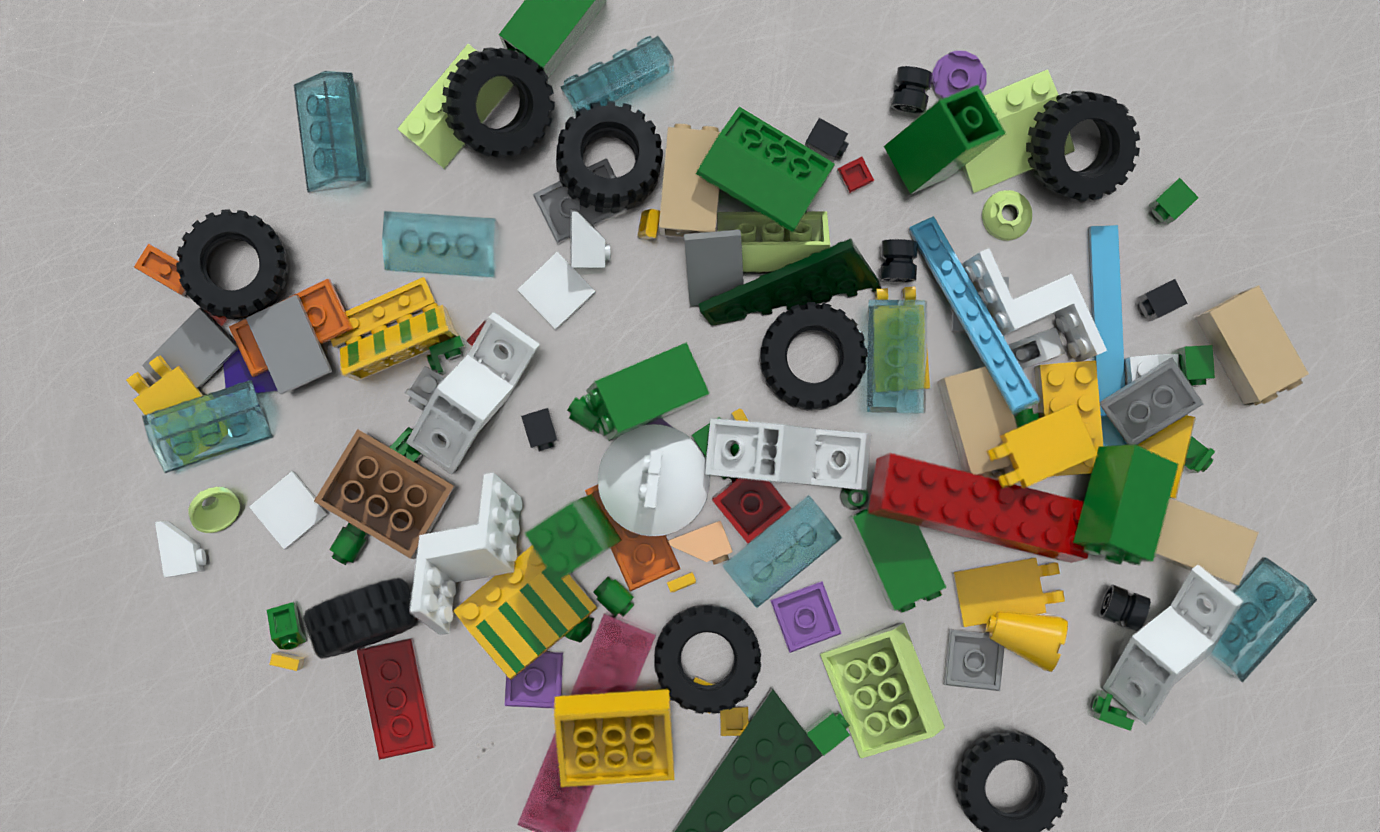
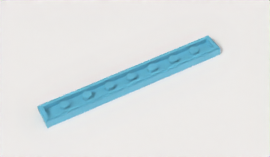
M933 216L909 227L910 235L914 241L918 242V249L1012 414H1016L1039 403V397L935 217Z
M1118 225L1089 227L1092 317L1107 351L1094 356L1097 367L1099 401L1125 386ZM1100 406L1103 445H1128Z

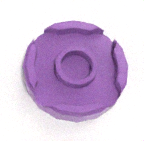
M953 51L944 55L937 61L932 71L931 84L940 100L975 85H978L983 92L986 86L987 73L985 67H983V64L976 55L967 51Z

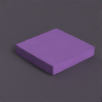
M823 581L770 600L789 653L842 634Z
M545 651L512 680L506 676L505 706L554 708L555 696L562 695L564 652Z

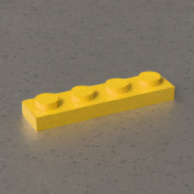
M422 277L345 311L353 330L330 340L333 347L341 346L353 337L368 334L379 326L393 323L400 317L413 314L428 305L436 303L426 278Z

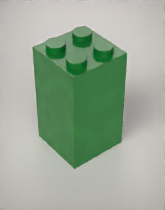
M525 0L499 33V37L505 49L524 54L525 57L533 59L539 64L538 69L545 71L549 79L607 1Z
M978 85L938 100L883 147L910 194H913L949 178L1006 133Z
M686 342L594 381L586 390L588 394L585 395L589 408L596 410L599 416L597 426L602 436L606 435L608 441L638 427L696 404L710 393Z
M1137 445L1099 446L1073 543L1084 547L1083 551L1088 554L1097 556L1102 554L1106 556L1105 560L1114 564L1121 565L1122 561L1133 565H1140L1141 561L1153 562L1178 464Z
M592 494L569 503L524 533L555 582L578 570L622 541Z
M869 508L849 516V520L890 609L903 613L915 608V602L920 599L931 601L942 595L941 590L947 587L918 525L869 514Z

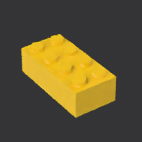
M1096 360L1044 364L1034 367L1040 418L1075 403L1097 453L1099 446L1104 445ZM1096 456L1053 476L1092 473Z

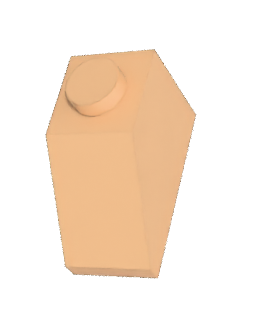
M721 520L668 540L670 546L705 562L712 560L713 565L728 560V554L733 552Z

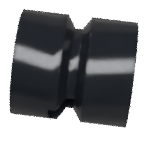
M898 67L895 80L898 89L893 91L891 107L907 113H924L927 109L929 98L925 92L930 90L933 73L918 67Z
M906 239L882 240L881 257L885 259V262L881 264V281H916L917 265L913 263V260L917 258V241Z
M1112 584L1103 598L1099 617L1112 623L1120 620L1123 627L1138 632L1147 619L1151 600L1137 593L1129 595L1128 590Z

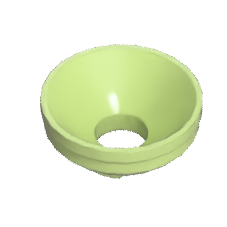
M1011 190L997 192L984 204L982 210L983 225L988 233L997 239L1005 241L1015 240L1021 237L1030 227L1033 214L1029 201L1018 192ZM1011 205L1017 209L1018 215L1015 220L1008 221L1003 218L1002 209L1004 206Z
M208 488L201 491L193 499L188 509V515L196 530L204 533H214L225 529L235 521L240 511V503L235 494L227 488ZM216 497L213 504L202 506L206 498Z

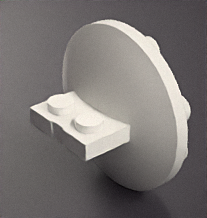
M656 424L638 427L619 436L609 446L602 458L598 472V489L602 503L609 515L619 525L631 532L645 536H663L674 533L693 521L706 502L710 484V476L705 474L706 459L698 445L689 436L675 428Z

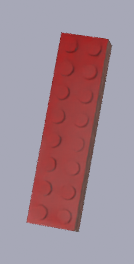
M888 453L876 459L869 514L1070 563L1088 559V553L1083 551L1084 547L1073 543L1084 504L1083 501L1028 487L1022 488V486L1016 484L1002 488L999 480L893 453Z

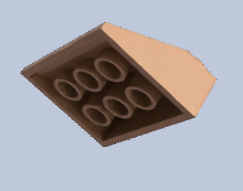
M357 429L314 502L408 558L415 559L418 551L419 536L431 532L454 485Z

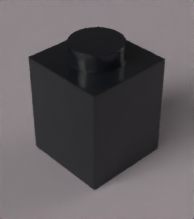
M819 118L804 146L833 162L836 156L842 158L849 145L845 141L848 133Z
M1176 279L1139 296L1141 311L1146 317H1150L1151 321L1188 304Z
M549 408L521 416L532 449L538 448V451L542 452L555 447L554 442L559 441Z

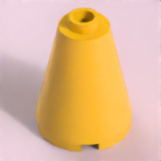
M997 612L995 616L990 615L986 625V632H989L991 640L1042 670L1049 672L1055 669L1061 654L1058 651L1061 644H1065L1068 630V621L1062 617Z

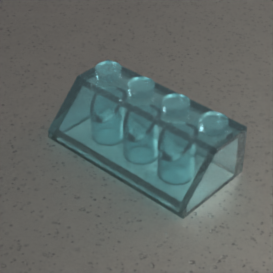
M651 36L645 37L637 43V47L629 51L627 49L618 51L612 56L613 59L605 64L602 61L595 63L588 68L589 72L580 77L578 74H575L564 80V85L560 86L575 118L576 111L582 107L590 110L591 103L600 102V106H606L607 101H617L673 72L674 58L659 36L653 39Z
M323 71L294 84L307 192L313 193L350 188L366 182V167L363 159V142L360 136L359 113L357 111L353 73Z
M384 211L382 231L384 270L495 278L499 223L495 218Z
M869 300L867 412L926 414L927 301Z
M252 380L238 383L234 386L142 416L148 441L164 473L272 438Z
M807 495L722 564V567L754 606L758 608L840 541L842 536L810 495Z
M1266 557L1233 592L1243 600V603L1209 655L1223 669L1242 683L1317 601L1305 583Z

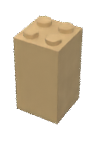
M674 124V127H668L659 220L660 235L684 237V234L715 232L719 188L696 175V172L719 135V128L703 126L702 130L691 129V126L687 124Z
M1259 285L1247 289L1195 317L1210 345H1213V351L1243 404L1253 403L1255 406L1261 403L1266 404L1278 397L1277 391L1282 392L1286 389L1289 391L1303 383L1301 378L1309 374Z
M986 366L937 381L962 471L984 477H992V471L996 469L999 470V473L1013 471L1014 468L1008 455L990 461L986 452L1003 444L1000 435L1017 428L1014 415Z
M1170 498L1155 557L1190 571L1199 565L1219 582L1239 586L1259 532Z

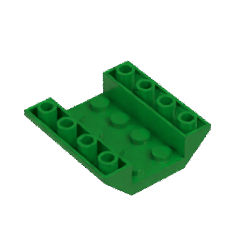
M738 107L717 136L699 166L696 175L775 221L780 226L794 232L817 192L829 177L835 164L743 108Z

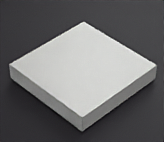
M558 252L517 289L555 330L596 293Z
M291 471L249 506L284 550L328 515V512L322 506L314 502V495L294 471Z

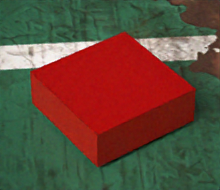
M863 157L837 169L849 194L874 182Z

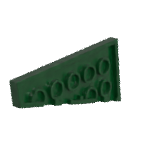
M850 238L820 252L813 253L797 262L787 264L783 268L769 274L762 275L748 283L736 286L734 289L720 295L713 296L699 303V309L709 324L714 326L743 320L747 314L762 312V315L771 314L773 308L786 306L787 310H790L791 307L798 304L801 306L806 305L808 302H815V304L828 302L833 296L839 294H847V297L858 295V290L871 288L872 292H875L876 289L882 288L880 281Z
M773 688L770 689L763 703L757 708L752 719L730 747L710 780L706 782L701 793L688 808L673 832H723L823 756Z

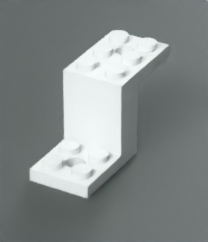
M990 248L977 253L963 263L967 275L1003 336L1055 313L1056 325L1059 331L1064 333L1068 342V351L1077 362H1082L1107 351L1072 274L1013 299Z
M493 312L488 317L468 355L436 387L406 443L452 475L477 433L506 402L540 344ZM499 345L504 346L509 354L503 353L499 349ZM438 434L442 435L446 442L441 441L438 438Z
M710 418L705 474L866 490L871 434ZM736 441L739 444V452L736 456H733L730 447ZM842 451L846 456V462L842 467H839L836 463V457Z
M494 472L484 474L477 525L419 536L410 613L439 635L450 633V625L453 620V599L456 594L455 582L514 572V565L517 559L516 545L517 536L520 532L519 516L522 509V500Z
M1195 566L1190 571L1171 606L1131 637L1103 689L1112 694L1117 701L1147 725L1154 718L1171 688L1212 653L1242 605L1243 600L1201 566ZM1204 599L1209 602L1211 608H1208L1203 603ZM1135 683L1140 687L1141 691L1135 687Z

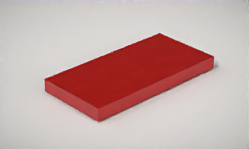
M413 638L358 649L357 655L379 760L434 748L435 744Z

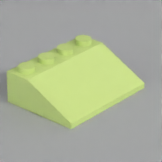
M1048 69L985 95L1006 134L962 167L973 194L1034 169L1028 163V158L1032 157V154L1026 151V143H1031L1032 136L1028 135L1029 128L1035 127L1037 121L1034 120L1036 114L1038 112H1045L1044 105L1050 100L1057 102L1056 97L1059 95ZM1070 133L1065 143V155L1075 151Z
M905 623L878 631L820 654L844 718L850 725L848 728L860 759L934 737L945 728Z

